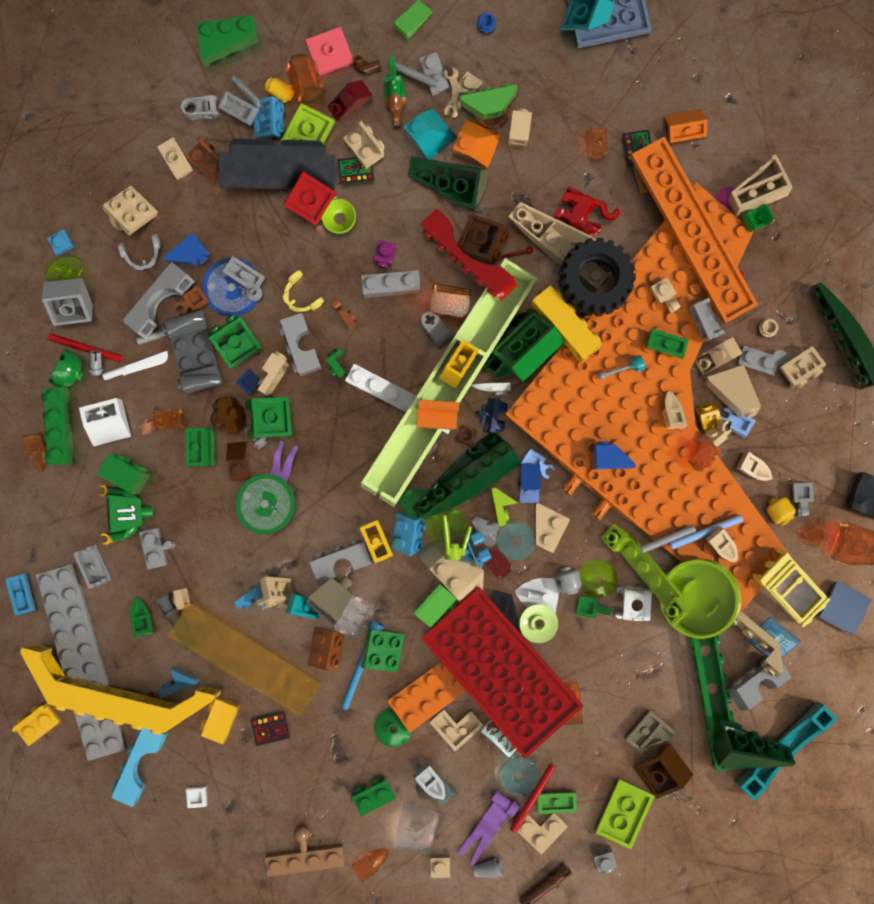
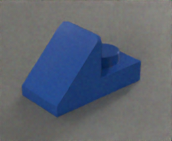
M521 464L519 502L539 503V490H541L540 464Z

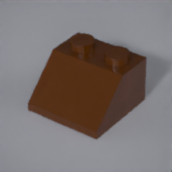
M670 743L656 749L634 766L635 771L655 795L656 799L683 789L694 775Z

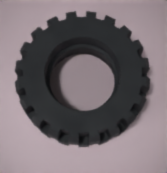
M590 238L586 239L585 243L579 242L575 245L574 249L571 248L562 263L558 285L561 287L560 292L563 297L567 298L566 303L575 306V311L578 313L581 310L585 312L584 315L586 316L595 314L596 317H600L604 313L607 315L611 314L615 309L618 310L633 291V283L636 280V274L633 273L635 265L633 262L630 263L631 256L629 253L624 254L622 252L624 248L621 245L618 247L614 246V241L612 240L603 242V238H597L596 241ZM589 262H598L610 269L614 277L612 289L606 293H593L587 290L579 279L580 268Z

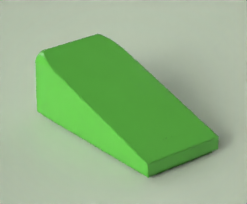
M418 0L393 23L394 29L408 40L433 12Z

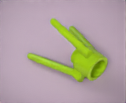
M443 515L446 546L445 560H461V555L465 556L472 527L468 526L462 547L459 548V544H451L449 522L447 521V516Z

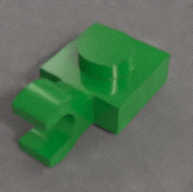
M579 595L576 615L595 619L596 613L610 616L611 608L598 605L599 599Z

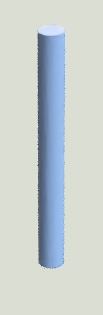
M739 514L672 541L669 545L672 550L711 535L720 526L726 529L741 523L743 518Z

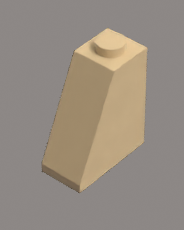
M744 365L707 377L706 387L739 418L745 416L746 418H751L757 415L761 405Z

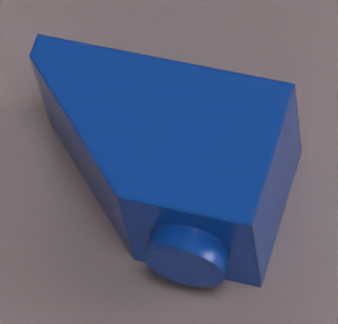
M191 233L163 258L169 264L172 262L177 265L196 266L203 264L208 259L210 253L196 236Z
M598 441L597 445L592 446V470L636 468V464L619 447L609 445V441Z

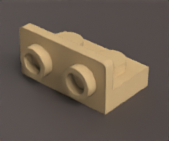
M360 121L358 122V128L343 137V140L365 169H367L384 157L385 147L379 138L376 139L372 135L373 131L368 124L364 125Z
M812 346L781 366L780 370L790 382L789 387L791 389L795 387L799 389L808 383L807 379L811 376L816 378L824 372L822 369L826 366V363Z
M266 576L261 578L260 584L263 598L257 600L256 605H262L264 608L277 606L278 609L286 608L291 593L295 594L292 579Z

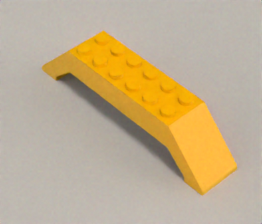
M31 644L22 647L20 651L44 698L49 705L54 706V709L61 711L70 709L77 715L90 714L93 715L92 718L97 720L110 719L113 724L123 725V723L130 724L133 729H150V732L153 734L165 733L214 701L221 694L219 689L202 685L195 691L194 695L180 703H174L65 676L51 653L52 648Z

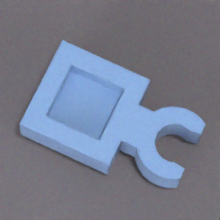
M725 408L723 412L728 415V418H723L722 416L720 418L729 420L731 431L746 439L756 420L746 418V416L739 418L737 415H733L729 408Z
M528 448L520 461L521 464H540V474L546 479L550 477L546 475L545 470L547 468L555 470L553 465L543 464L546 458Z

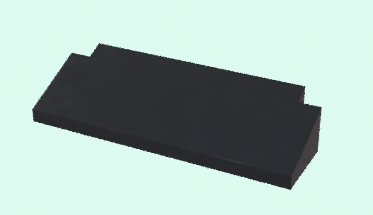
M234 138L231 140V144H229V152H219V188L293 189L303 170L333 190L335 189V155H326V146L321 141L282 140L280 145H275L271 139Z

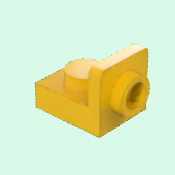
M704 403L700 407L695 408L703 434L710 429L717 428V423L721 418L719 409L713 403Z

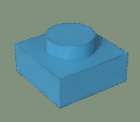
M64 229L47 238L57 256L74 248Z

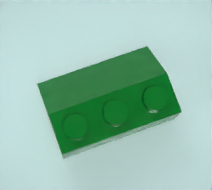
M533 312L492 352L515 376L524 381L565 340L554 325Z

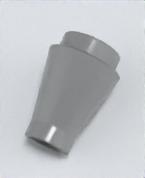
M495 858L474 865L475 877L498 879L499 876H503L502 861Z

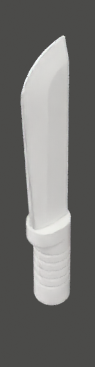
M168 351L105 372L102 376L106 381L122 374L125 376L163 364L168 358Z

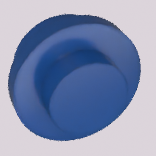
M489 13L481 14L477 20L479 30L485 33L491 32L496 26L495 17Z

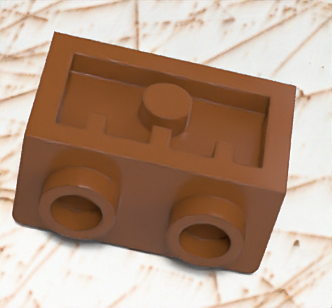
M198 138V144L185 157L215 184L219 179V153L216 154L213 151L214 146L208 140L203 141Z

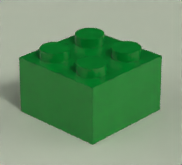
M119 453L115 455L108 454L97 472L99 476L130 494H140L151 475L146 472V467L138 463H130L131 459Z

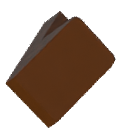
M247 441L227 443L226 462H229L230 481L250 479Z

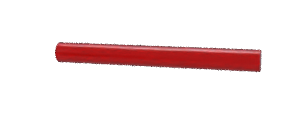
M50 333L48 335V341L88 353L94 350L95 355L96 350L102 352L101 357L120 363L123 360V355Z
M550 763L512 824L510 830L513 833H517L555 771L556 766Z

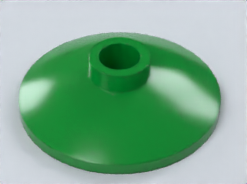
M392 708L384 710L376 718L374 731L382 744L389 747H398L405 744L411 737L412 732L409 733ZM395 725L397 730L395 732L390 731V726Z

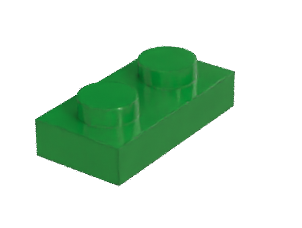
M651 329L645 348L683 359L689 340Z

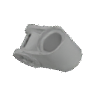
M205 95L202 97L186 98L181 103L182 112L188 120L215 119L219 117V112H217L216 108L217 96ZM190 106L195 107L193 112H187L186 110Z
M432 311L423 314L421 326L432 342L440 349L454 335L437 314ZM426 317H427L428 319H431V318L434 319L433 322H432L433 325H431L430 323H429V324H426V323H425L426 320H427Z

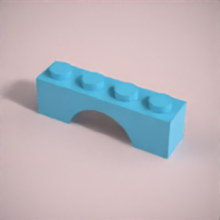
M143 728L142 730H137L135 735L137 741L128 750L127 755H129V759L120 768L119 773H121V777L113 784L111 791L114 793L111 798L131 807L138 802L145 786L138 776V762L143 755L157 753L161 750L169 731L162 732V734H153L150 732V729Z

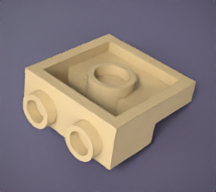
M276 350L270 356L267 355L263 360L262 370L267 373V376H262L258 383V386H260L258 390L270 397L290 366L286 362L287 358Z

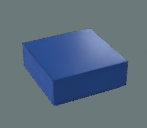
M248 369L236 383L251 396L259 387L260 379Z

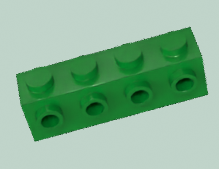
M65 387L43 388L44 393L41 394V401L44 404L45 412L42 414L44 424H46V431H44L43 436L45 443H47L45 460L48 462V465L52 466L73 465L69 389Z

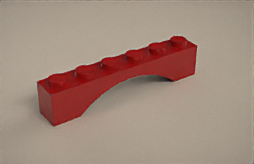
M437 208L420 224L424 230L422 234L429 241L433 239L436 242L435 246L441 252L445 250L448 253V258L453 263L458 262L461 265V270L466 275L471 274L478 286L481 287L483 285L491 298L494 299L496 297L498 300L503 301L518 286L515 278L502 266L483 264L464 254L456 245L454 228L450 220Z

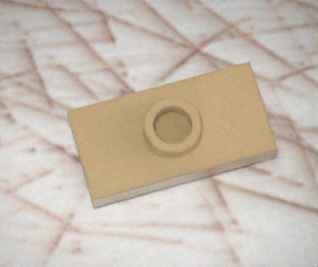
M174 137L157 146L177 180L194 171Z

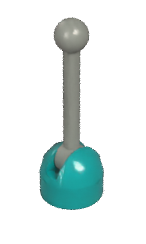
M641 355L635 356L629 361V365L605 373L600 372L598 377L599 379H604L608 375L627 369L635 372L645 370L643 358Z

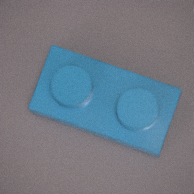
M26 573L6 578L5 581L15 616L35 611L36 608Z

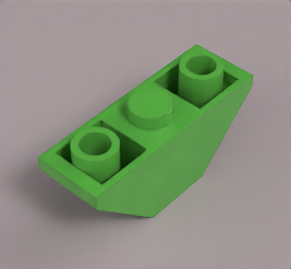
M504 84L496 89L488 87L484 88L481 92H465L460 96V105L482 120L501 117L515 97L517 85Z

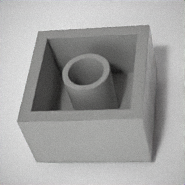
M82 278L43 283L42 301L53 326L92 321L93 304Z

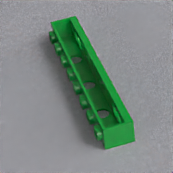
M719 635L706 639L689 637L712 768L716 771L732 769L718 766L713 752L716 734L714 724L719 720L734 722L733 713L729 711L728 705L731 703L730 695L725 689L727 677L725 672H722L721 666L724 665V660L718 650L720 638ZM704 645L709 646L711 649L710 655L706 657L701 654V647ZM711 683L716 684L718 687L717 692L713 695L708 693L707 686Z

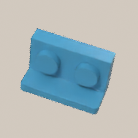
M273 96L260 99L262 102L259 104L262 106H260L254 118V138L263 139L274 136L279 139L283 138L285 130L283 102Z

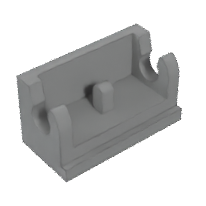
M709 298L688 307L703 343L725 333L724 330L720 329L709 305Z
M97 545L89 546L82 551L73 553L89 589L112 580Z

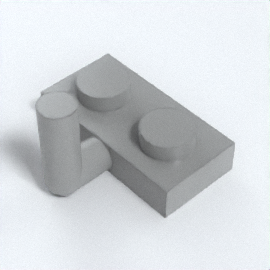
M159 528L139 532L147 570L168 565L164 550L174 548L176 542L173 540L162 542Z

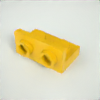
M39 703L30 710L32 714L28 717L22 716L14 722L16 726L11 730L13 733L17 731L28 746L61 722L48 703L42 706Z

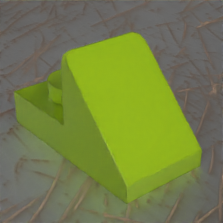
M492 488L491 492L497 524L504 526L506 521H509L507 509L504 510L503 506L518 502L497 488Z

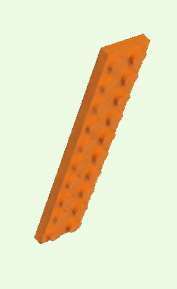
M665 136L631 154L630 157L723 324L757 306L758 303Z

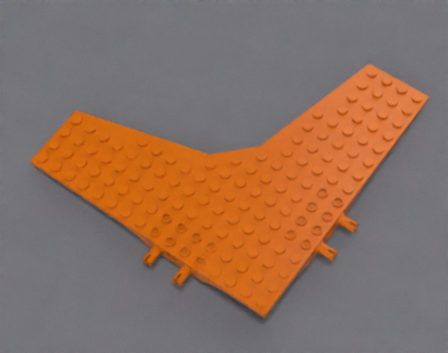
M696 182L692 187L738 267L754 231L749 232L739 218ZM664 220L630 261V263L633 262L635 265L633 273L636 274V280L633 283V291L618 310L615 309L613 313L608 315L604 313L600 317H596L595 314L586 316L584 315L585 312L581 310L579 312L583 315L582 318L588 324L587 328L591 333L594 332L599 336L601 340L600 349L594 354L592 353L581 363L563 343L505 413V416L540 444L572 475L564 486L561 487L563 491H566V494L571 496L578 485L582 483L600 498L599 504L591 511V515H595V518L599 521L608 509L612 508L651 539L656 540L690 525H694L697 532L740 514L743 522L724 529L736 545L738 551L736 562L728 561L716 553L706 540L708 536L673 550L669 543L661 547L680 563L691 559L703 558L716 561L725 566L734 575L741 591L740 611L743 612L761 589V585L752 575L755 573L762 577L768 570L765 567V563L767 561L775 563L781 557L776 551L781 549L787 552V550L713 448L701 446L699 438L703 435L695 425L690 370L703 341L688 307L709 297L666 220ZM665 278H668L677 294L673 298L680 305V308L673 313L668 311L664 302L659 305L649 289ZM614 282L609 286V288L604 293L612 289ZM710 301L709 305L714 315H716L717 312ZM655 329L688 339L684 358L679 359L646 349L650 330ZM642 356L645 370L635 372L627 369L608 375L604 379H599L598 374L600 372L605 373L629 365V361L633 357ZM668 391H671L681 403L687 426L684 429L666 428L662 411L665 409V397ZM598 441H609V445L619 447L636 464V468L592 470V446L597 445Z

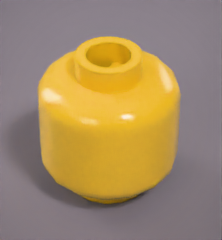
M776 496L768 502L770 505L766 511L775 524L783 526L795 518L796 510L788 498Z

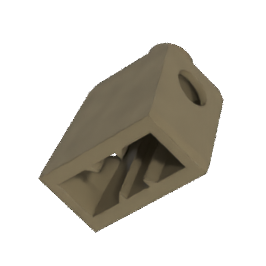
M343 576L339 582L330 578L308 597L306 603L331 624L335 625L352 597V594L347 590L352 582L346 576Z

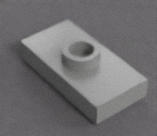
M225 91L218 106L219 109L250 126L259 108L229 91Z

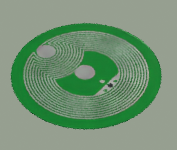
M261 474L250 478L240 488L236 498V511L241 523L250 531L258 534H272L281 530L288 524L294 513L295 499L292 489L282 478L275 475Z

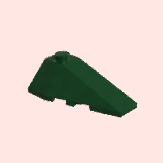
M411 156L408 175L437 191L438 194L450 199L456 205L476 208L486 189L489 170Z
M718 721L713 745V752L718 766L744 769L796 765L790 747L770 738L767 740L758 736V732L753 730L751 732L742 729V725L736 722Z

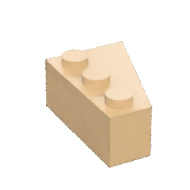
M775 154L757 172L748 177L731 192L728 203L736 217L789 195L793 186L777 155Z

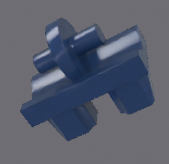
M488 398L487 404H482L481 411L475 412V415L480 416V423L484 424L483 432L495 433L496 431H504L505 421L497 419L498 413L505 414L507 412L508 404L500 401V398Z

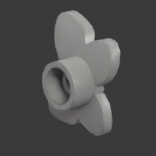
M473 517L474 532L480 531L485 541L483 544L490 548L493 547L496 541L493 534L497 533L499 525L489 520Z

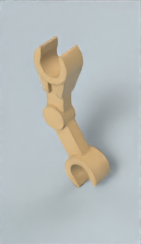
M452 67L454 72L452 76H449L447 70L444 72L445 77L450 80L452 87V97L445 107L444 113L446 116H449V111L453 109L452 117L456 118L458 115V100L462 91L457 81L458 71Z

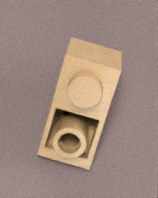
M526 109L513 110L508 144L527 146L532 112H528Z
M732 337L696 357L695 363L701 374L705 375L743 353Z

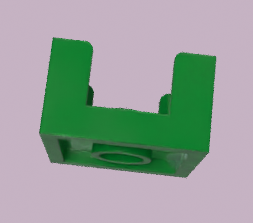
M289 397L253 398L245 401L246 411L250 410L252 427L247 430L248 439L263 437L283 438L292 435Z

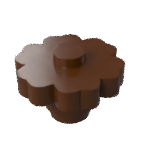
M231 396L215 400V403L212 405L214 412L210 417L211 424L215 428H220L221 432L227 435L241 432L245 427L243 419L246 417L243 406L238 405L237 399Z

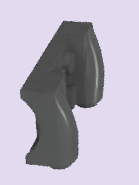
M199 310L165 319L162 329L164 335H168L171 339L180 372V379L177 380L179 390H183L188 395L203 389L222 386L223 382L214 348L208 338L209 330L204 312Z

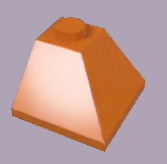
M466 120L453 147L452 156L488 169L501 133Z

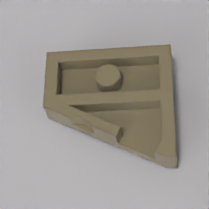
M649 709L625 737V740L641 753L652 746L663 744L664 741L672 738L675 739L679 734Z

